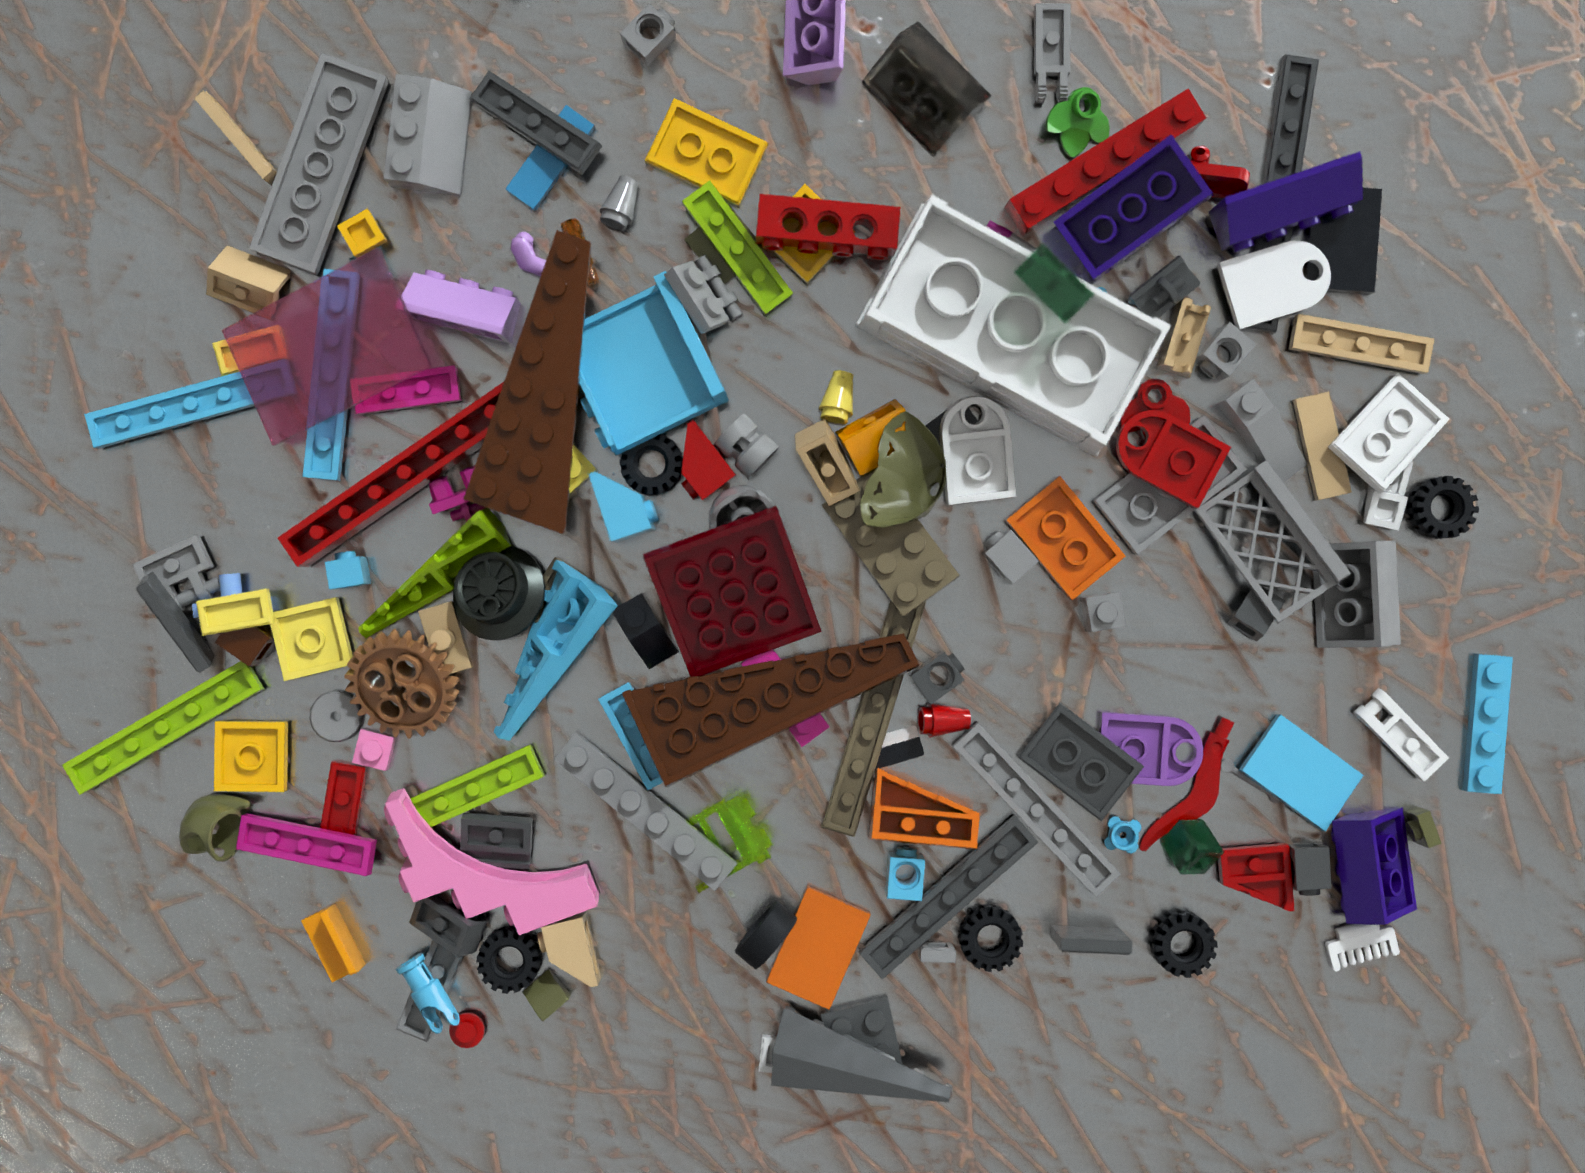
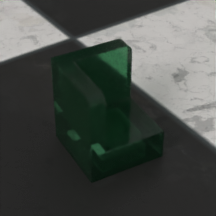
M1179 820L1161 841L1180 875L1205 874L1224 853L1204 820Z

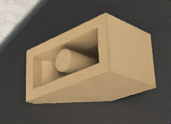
M826 419L795 434L796 451L828 506L860 491L844 451Z
M581 912L541 927L542 932L537 934L541 952H547L549 962L590 987L598 986L601 976L586 912Z

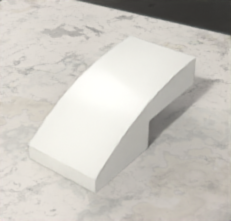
M1413 461L1408 464L1381 494L1377 493L1370 485L1368 486L1364 523L1399 531L1408 497L1405 496V491Z

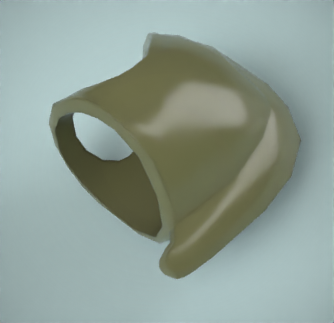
M215 793L196 799L189 806L180 823L179 840L182 850L188 854L208 852L214 860L220 862L229 860L237 852L236 845L241 820L240 810L248 809L250 801L227 794ZM218 823L220 827L216 834H213V829ZM222 848L224 850L223 856L219 857L215 853V849Z

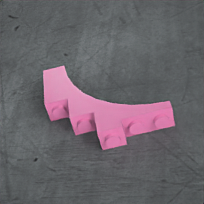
M404 788L391 792L385 802L384 814L390 826H395L398 832V846L402 855L409 857L405 860L398 877L402 890L405 893L409 892L413 903L453 888L451 896L454 905L458 910H463L466 919L506 905L504 906L506 920L510 926L515 925L518 935L590 910L598 905L600 894L587 864L559 871L545 872L508 870L486 864L456 849L438 835L418 813Z

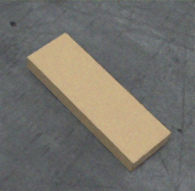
M203 90L194 99L260 177L272 186L277 173L276 169L220 103L207 91Z
M1324 392L1292 400L1315 501L1352 493L1346 464L1328 448L1339 435L1330 393Z

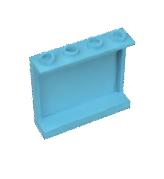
M666 271L654 276L656 285L585 319L579 386L582 387L586 397L580 399L588 417L595 416L600 427L595 429V433L602 447L606 448L609 446L616 456L729 401L684 306L664 276Z

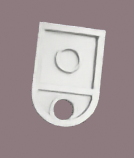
M1288 241L1217 264L1235 326L1239 330L1314 306L1325 296L1331 280V270L1325 255L1316 246L1304 241ZM1306 262L1314 263L1318 267L1319 276L1317 280L1311 281L1304 277L1302 269Z
M970 396L956 401L944 413L939 429L940 446L946 460V504L953 505L1016 497L1011 429L1005 411L996 402L983 397ZM972 404H977L982 410V417L975 424H969L965 419V411Z

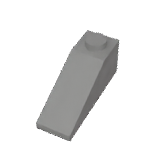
M1254 379L1242 383L1216 404L1260 462L1263 463L1267 460L1283 483L1307 465L1305 458L1276 407Z

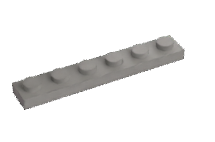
M978 722L952 745L1096 898L1121 875Z
M575 732L554 758L557 763L712 890L716 891L738 864V862L649 790L647 791L645 786L580 733Z

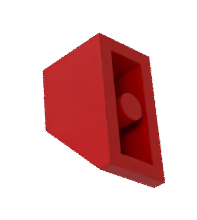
M691 420L687 424L681 470L686 480L681 484L693 500L700 496L703 501H706L737 476L696 422Z

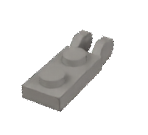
M1036 3L1034 6L1036 103H1045V98L1047 97L1046 76H1058L1056 88L1057 102L1067 101L1071 52L1070 3Z

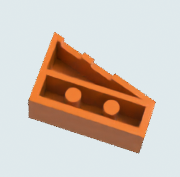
M879 768L875 770L869 840L977 849L980 813L920 788L911 782L893 776Z

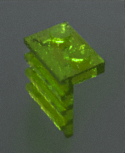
M738 790L686 820L691 825L699 822L707 838L723 850L706 819L711 814L718 813L743 858L728 876L755 861L760 864L771 858L770 847L774 846L766 829L764 827L758 828L753 819L757 815L748 797L742 799ZM704 882L696 885L698 893L709 888Z

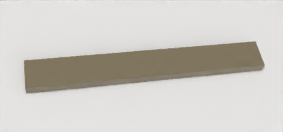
M890 600L878 638L904 633L912 649L926 602L903 618ZM904 674L861 694L822 821V828L855 837Z

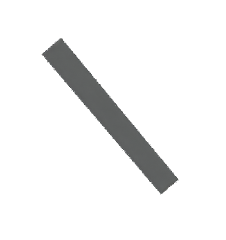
M1285 54L1281 59L1262 185L1302 171L1319 59ZM1293 227L1286 229L1287 235L1267 242L1266 236L1253 240L1255 246L1252 247V252L1291 241ZM1279 318L1244 329L1275 334L1277 333Z

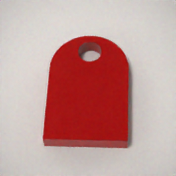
M1146 410L1129 418L1121 427L1116 441L1119 461L1130 474L1194 509L1200 507L1231 449V446L1161 410ZM1133 427H1139L1145 432L1146 440L1141 447L1133 446L1128 440V432Z

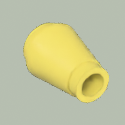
M841 370L833 371V376L819 406V410L822 411L820 417L822 420L826 419L827 422L834 424L848 423V418L853 415V374Z

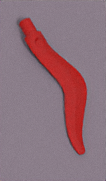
M1221 717L1215 732H1210L1203 748L1202 763L1196 773L1190 794L1160 817L1147 830L1139 845L1141 851H1147L1159 838L1198 819L1214 806L1219 793L1221 761L1230 742L1227 737L1234 722Z

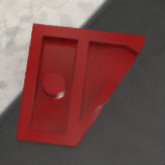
M1277 843L1217 849L1219 878L1222 885L1281 907L1289 912L1295 911L1289 844Z

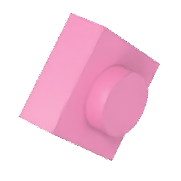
M365 728L360 729L352 763L383 771L389 770L396 737Z

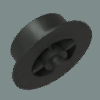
M509 546L499 553L483 552L470 558L457 574L453 589V604L456 615L461 624L477 637L492 641L512 638L527 629L539 614L545 596L544 576L534 558L527 552L514 546Z

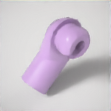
M519 232L511 241V251L516 262L522 270L541 276L546 260L535 255L532 248L533 237L527 232Z

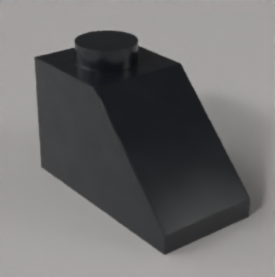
M640 593L616 607L612 612L627 639L648 669L653 668L679 652L645 593Z

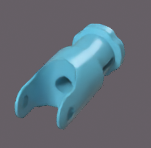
M420 953L396 968L398 974L403 975L412 990L410 996L430 1029L438 1034L442 1032L443 1024L436 1013V1009L444 1014L452 1026L459 1024L460 1016L439 979L433 978L424 963L425 956L423 953Z

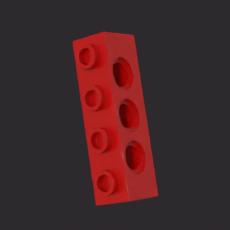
M760 194L755 244H762L763 249L780 251L783 250V246L797 247L798 252L805 254H816L819 249L830 250L832 255L838 257H852L853 253L867 254L868 259L887 260L888 256H894L897 250L901 207ZM793 218L800 222L802 228L798 232L790 233L784 229L782 223L787 219ZM822 222H830L836 227L837 232L832 236H825L819 232L818 225ZM857 225H864L869 228L871 237L859 239L854 235L853 228Z

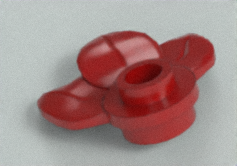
M1149 379L1139 387L1137 398L1129 402L1120 420L1122 427L1129 418L1140 412L1161 410L1190 424V409L1183 399L1172 395V390L1165 381ZM1151 390H1156L1160 393L1161 398L1159 402L1153 403L1148 399V393ZM1133 427L1129 430L1128 433L1137 431L1141 428ZM1141 429L1142 434L1146 438L1145 432Z

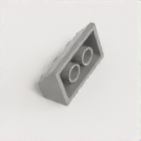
M396 74L383 177L392 188L461 196L472 103L469 98L473 94L472 91L432 78Z
M1396 540L1330 544L1351 574L1345 580L1315 599L1317 648L1400 645ZM1313 570L1315 590L1323 585L1325 581L1317 571Z

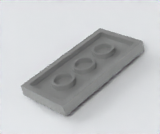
M1205 415L1190 424L1227 444ZM1230 449L1201 505L1247 470L1232 449ZM1130 473L1093 500L1135 555L1140 554L1196 510Z

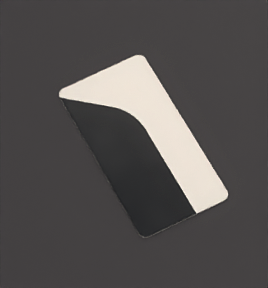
M915 725L886 733L876 769L924 755Z

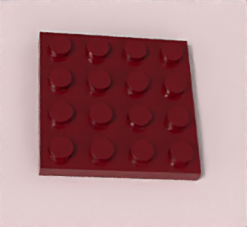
M777 506L643 554L645 564L690 677L705 675L822 632Z

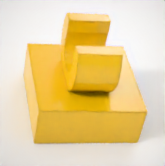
M368 208L337 225L357 259L387 242Z

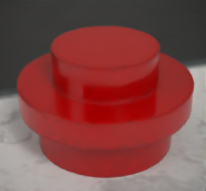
M462 1013L459 1014V1024L456 1026L450 1025L449 1034L451 1040L457 1046L472 1048L479 1044L484 1036V1023L476 1014Z

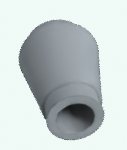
M624 175L619 176L618 181L599 210L601 213L600 221L607 227L624 231L627 225L632 224L639 185L635 179Z

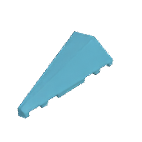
M556 560L553 564L552 569L556 571V575L551 589L545 590L544 601L546 603L539 621L533 622L515 670V673L520 675L513 694H507L504 701L509 706L501 726H495L494 733L499 739L511 740L618 606L602 586L563 561Z

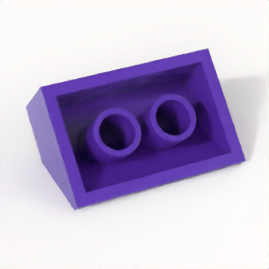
M1403 807L1348 814L1332 820L1331 837L1336 846V872L1341 882V908L1345 912L1346 924L1386 925L1417 910Z

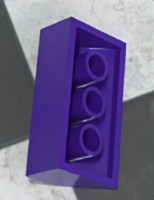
M1359 151L1223 198L1208 212L1221 251L1233 248L1234 253L1241 252L1255 246L1253 240L1266 236L1267 242L1287 235L1286 229L1299 225L1300 230H1305L1320 224V217L1331 214L1333 219L1354 212L1352 206L1363 200L1361 152Z

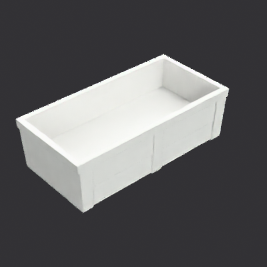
M931 195L925 204L922 203L898 245L895 255L892 256L855 324L856 327L1094 457L1098 456L1101 449L1109 441L1171 325L1159 318H1151L1058 267L1059 264L1045 256L1040 257L950 208L947 206V202L934 195Z

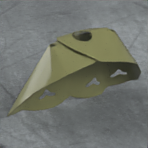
M905 411L894 417L885 426L879 442L878 467L869 477L860 500L862 520L867 526L884 528L925 517L930 513L945 489L947 478L946 460L936 437L917 417ZM905 421L906 431L895 432V429L901 427ZM889 442H891L895 451L888 456L887 453L890 450ZM878 482H881L882 492L874 495V491L878 489ZM936 483H939L936 495L931 496V488ZM870 506L877 513V515H875L872 520L870 519L872 515V512L869 508Z

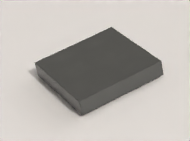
M1051 925L1050 937L1062 952L1132 954V940L1120 928Z

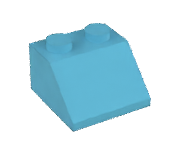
M597 472L588 474L611 542L618 543L656 530L654 522L659 521V517L653 501H646L645 497Z

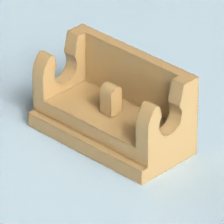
M1186 297L1174 306L1169 323L1171 327L1165 336L1156 369L1186 378L1191 377L1211 306L1194 305L1193 299Z

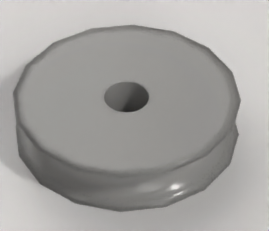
M334 690L322 694L314 701L310 709L309 720L313 731L320 738L328 742H341L350 739L359 731L363 723V715H357L361 709L360 704H350L353 695L346 691ZM334 712L340 714L339 721L333 719Z

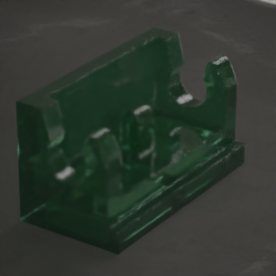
M1044 243L1014 271L1064 323L1094 296Z

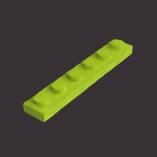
M240 661L69 760L62 766L79 795L84 794L262 691L264 687L253 668Z

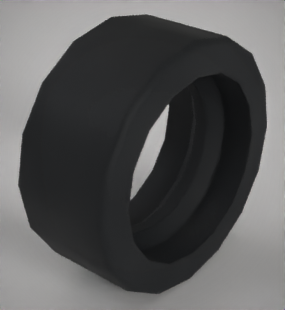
M773 902L744 935L736 947L735 953L754 969H758L781 945L794 927L797 917L780 902Z

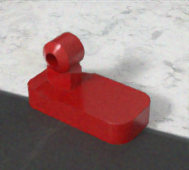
M1196 146L1191 150L1190 161L1213 192V197L1225 198L1248 190L1250 172L1247 169L1209 164L1210 151L1205 146Z

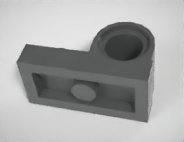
M433 895L416 902L409 923L456 957H461L477 951L488 922V917L485 913L466 919L462 909L458 910L438 896Z

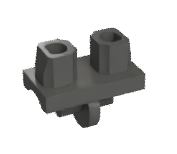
M1177 256L1128 296L1140 312L1151 318H1159L1197 288L1201 282L1191 272L1183 258Z

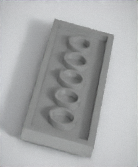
M322 52L320 53L251 241L250 250L318 275L388 86L389 79L387 76Z

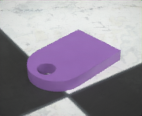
M1100 712L1099 732L1144 765V768L1131 784L1175 786L1188 781L1198 771L1203 759V744L1198 732L1186 721L1171 716ZM1188 742L1193 747V755L1188 761L1181 762L1176 757V749L1181 743Z

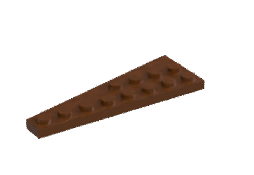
M557 230L464 500L565 534L592 244L587 240Z
M903 633L841 648L835 647L807 655L801 654L792 658L777 661L771 660L700 677L694 676L666 684L660 683L651 687L632 691L627 690L622 695L667 788L919 667V662Z

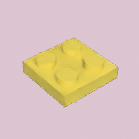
M339 597L273 612L275 624H270L284 681L346 667L353 657Z

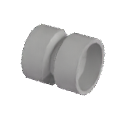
M743 413L723 432L713 446L727 459L734 458L735 467L749 479L771 458L779 446L766 434L759 435L757 433L758 426ZM745 438L750 444L742 450L738 444Z

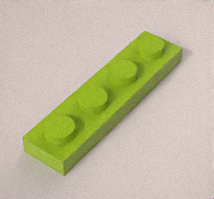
M710 180L682 200L683 206L764 315L793 295L791 289L760 247L755 244L754 239Z
M530 744L410 799L418 813L430 827H433L544 777L545 774Z

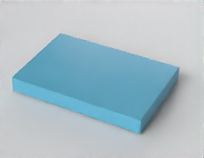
M1277 714L1239 769L1245 776L1324 832L1327 831L1332 820L1335 819L1364 776L1281 714Z

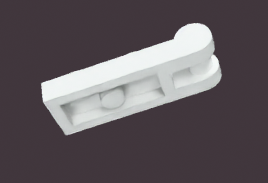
M1380 688L1376 689L1370 695L1372 699L1365 706L1360 705L1353 712L1354 715L1420 781L1425 782L1449 757L1387 693ZM1383 708L1389 715L1380 722L1375 715Z

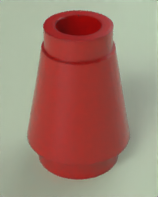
M928 703L927 707H920L918 711L919 732L921 735L928 734L929 738L969 730L971 726L969 709Z

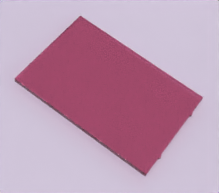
M376 248L222 330L272 446L278 445L432 367L381 248Z

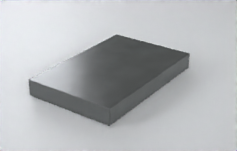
M1061 702L1018 756L1020 760L1101 822L1144 768V765Z

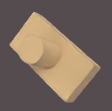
M453 601L418 611L428 646L436 642L437 646L434 652L437 655L444 652L448 654L443 661L444 665H455L450 674L472 668L473 663L461 623L454 609Z

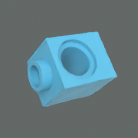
M897 847L896 852H888L885 888L887 899L922 901L925 858L923 854H917L916 848ZM911 865L914 867L915 872L910 880L901 881L896 877V871L900 866Z

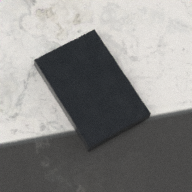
M1363 188V200L1352 206L1354 212L1333 219L1331 214L1320 217V224L1307 229L1306 242L1316 246L1325 255L1330 266L1331 280L1327 291L1362 294L1375 293L1382 189ZM1306 262L1304 265V277L1311 281L1317 280L1319 276L1318 267L1314 263Z

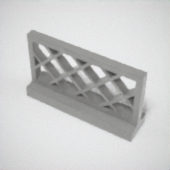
M1267 460L1195 510L1201 521L1277 624L1345 580L1351 574ZM1250 482L1259 493L1257 506L1237 503L1239 490ZM1234 494L1233 502L1225 500L1226 498ZM1263 499L1270 508L1262 507ZM1216 505L1232 507L1229 525L1214 523L1206 512ZM1236 508L1256 511L1253 530L1233 526ZM1261 512L1276 515L1280 521L1278 534L1258 531ZM1284 528L1287 530L1290 536L1283 535ZM1220 530L1227 531L1226 538L1223 536ZM1232 532L1252 535L1249 553L1234 551L1230 545ZM1257 536L1277 539L1274 558L1254 555ZM1282 541L1294 542L1301 549L1299 562L1279 559ZM1305 556L1308 558L1311 564L1304 563ZM1240 558L1248 559L1247 567ZM1253 560L1273 563L1270 582L1254 578L1251 574ZM1278 564L1298 568L1295 586L1275 583ZM1303 569L1317 571L1325 583L1315 590L1300 587ZM1261 586L1269 587L1268 596ZM1274 588L1294 592L1292 606L1281 613L1271 601ZM1299 593L1308 594L1299 601H1297Z

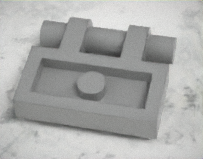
M706 255L698 258L695 263L692 260L672 267L664 274L701 334L722 326L728 320L733 321L743 314L736 304L738 301L733 291H728L720 278L722 273L717 265H712Z
M194 535L132 564L139 581L144 576L154 572L182 611L185 610V606L198 600L213 598V593L220 591L218 576L208 581L203 577L202 572L213 568L214 565L200 535ZM189 579L193 588L180 594L176 593L174 585Z

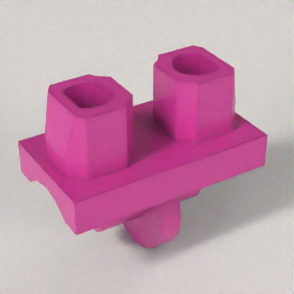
M475 465L460 471L465 488L453 491L448 475L429 482L432 497L429 506L432 514L460 505L461 508L450 512L451 519L454 522L465 518L467 522L478 511L486 508L464 500Z

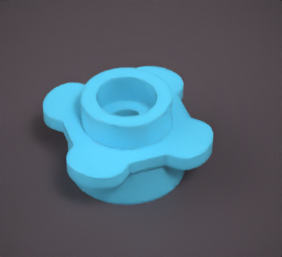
M1117 816L1111 817L1107 822L1109 827L1108 837L1104 839L1106 848L1109 850L1118 848L1125 850L1129 854L1136 852L1138 849L1139 832L1142 828L1141 824L1135 819L1123 821ZM1121 832L1126 833L1124 838L1120 837Z

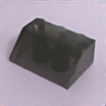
M919 21L897 35L861 81L933 155L937 154L992 96Z

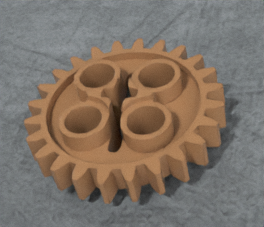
M393 629L388 637L381 631L374 639L368 637L353 653L354 656L347 663L350 669L344 675V678L351 682L345 688V691L355 693L350 700V704H360L362 706L357 713L358 716L365 714L371 716L368 720L369 726L375 722L381 723V733L389 727L392 728L393 736L396 738L401 730H404L408 739H411L416 731L423 737L429 729L436 731L441 723H445L457 704L455 699L459 694V690L453 687L459 681V677L449 676L455 665H444L443 661L448 654L444 652L437 655L434 652L437 646L436 642L428 647L424 645V635H421L415 641L412 640L410 630H407L402 638H400L396 629ZM405 661H409L410 663H412L415 666V668L407 665ZM375 671H379L384 677L379 676ZM420 691L426 693L430 698L423 696ZM390 701L396 703L398 707L392 705Z

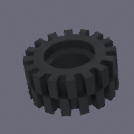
M660 434L623 452L619 465L621 466L622 477H624L626 483L631 488L644 495L656 496L670 491L679 482V478L682 475L683 457L674 441L666 435ZM647 451H657L665 459V468L657 477H646L639 470V459Z
M1453 476L1434 477L1421 482L1422 485L1416 486L1412 491L1415 495L1409 497L1408 503H1412V508H1407L1408 514H1413L1414 519L1410 520L1413 526L1418 525L1417 531L1421 534H1427L1429 538H1454L1460 536V533H1466L1470 529L1468 525L1474 524L1477 519L1472 517L1473 513L1479 512V506L1474 507L1473 501H1478L1477 495L1470 494V491L1473 490L1470 484L1464 485V480L1461 478L1454 479ZM1439 494L1449 496L1455 505L1453 515L1446 521L1438 520L1431 511V503Z
M983 905L984 908L982 909L976 907L972 909L973 913L971 915L966 914L964 923L960 924L959 927L960 935H958V941L966 959L973 963L974 967L978 969L984 968L986 972H992V969L1001 971L1005 965L1010 967L1014 964L1012 960L1020 956V947H1023V940L1021 938L1023 934L1018 922L1011 913L999 906ZM989 925L999 927L1004 935L1001 946L993 951L982 949L977 942L980 930Z
M1181 910V913L1173 911L1170 912L1171 916L1169 917L1162 916L1160 918L1162 922L1159 926L1155 923L1152 928L1155 931L1154 935L1150 934V941L1153 945L1150 948L1151 952L1155 955L1156 961L1166 971L1171 972L1177 977L1183 975L1185 978H1192V973H1195L1197 976L1202 974L1201 969L1203 967L1209 969L1211 966L1209 960L1211 958L1215 959L1217 955L1214 952V947L1218 948L1217 941L1213 937L1216 935L1209 925L1194 913L1190 914L1188 911ZM1181 931L1191 932L1196 939L1194 951L1185 957L1177 956L1171 950L1172 938Z
M506 926L502 930L500 928L495 930L481 945L476 962H479L477 970L478 974L482 973L484 976L482 981L485 985L488 982L492 985L490 989L494 991L502 989V993L505 994L512 990L516 993L523 987H528L535 979L541 968L543 955L539 950L538 940L534 941L531 932L518 935L516 929H512V926ZM504 947H514L519 950L523 957L522 967L515 972L502 970L497 963L499 950Z

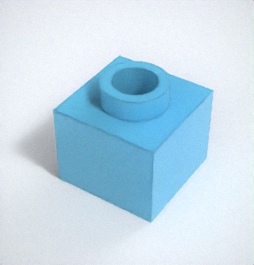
M355 551L335 553V560L325 562L329 590L371 584L367 557H356Z

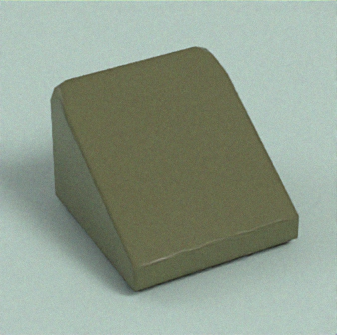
M549 968L522 991L542 1022L567 1002L571 996V993Z

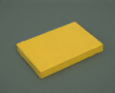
M674 98L646 156L645 163L697 188H700L710 180L726 202L739 207L768 147V142Z

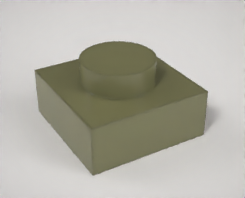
M1415 807L1405 811L1408 822L1405 823L1406 830L1413 842H1417V844L1427 848L1442 844L1429 810Z

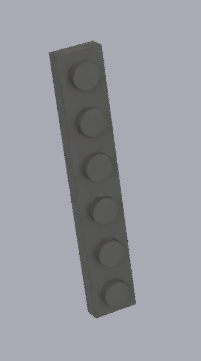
M1013 815L983 841L977 849H974L922 896V901H915L861 948L859 954L879 977L884 979L1039 842L1021 821Z

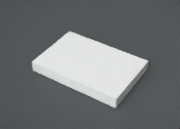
M1396 373L1335 438L1328 448L1377 493L1381 494L1449 421V418L1404 377Z

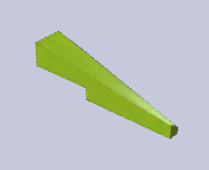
M489 508L478 511L358 627L359 633L364 638H368L453 590L452 579L457 576L461 567L470 558L483 552L499 553L511 546L505 526Z

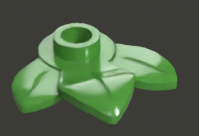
M1081 87L1072 91L1067 101L1059 102L1053 106L1047 116L1046 131L1049 133H1060V142L1063 150L1069 157L1073 158L1085 149L1090 139L1096 143H1101L1109 137L1110 125L1108 118L1100 110L1101 100L1099 95L1091 88ZM1080 100H1083L1085 103V109L1083 112L1081 111L1079 106Z

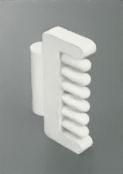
M1349 924L1335 928L1337 938L1325 942L1329 964L1334 971H1339L1341 967L1346 968L1348 966L1345 952L1351 966L1356 964L1353 950H1355L1358 963H1363L1364 957L1361 947H1363L1367 961L1373 959L1370 945L1374 958L1379 959L1381 957L1378 943L1384 957H1387L1389 952L1395 956L1400 953L1394 928L1390 925L1380 927V925Z

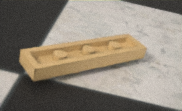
M1297 314L1294 317L1289 350L1426 374L1429 372L1434 338Z

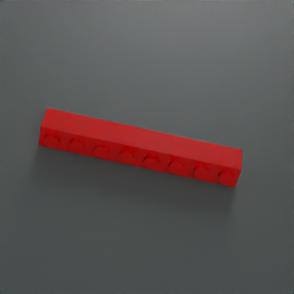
M504 382L280 535L277 539L296 566L309 567L428 485L431 480L438 478L480 449Z

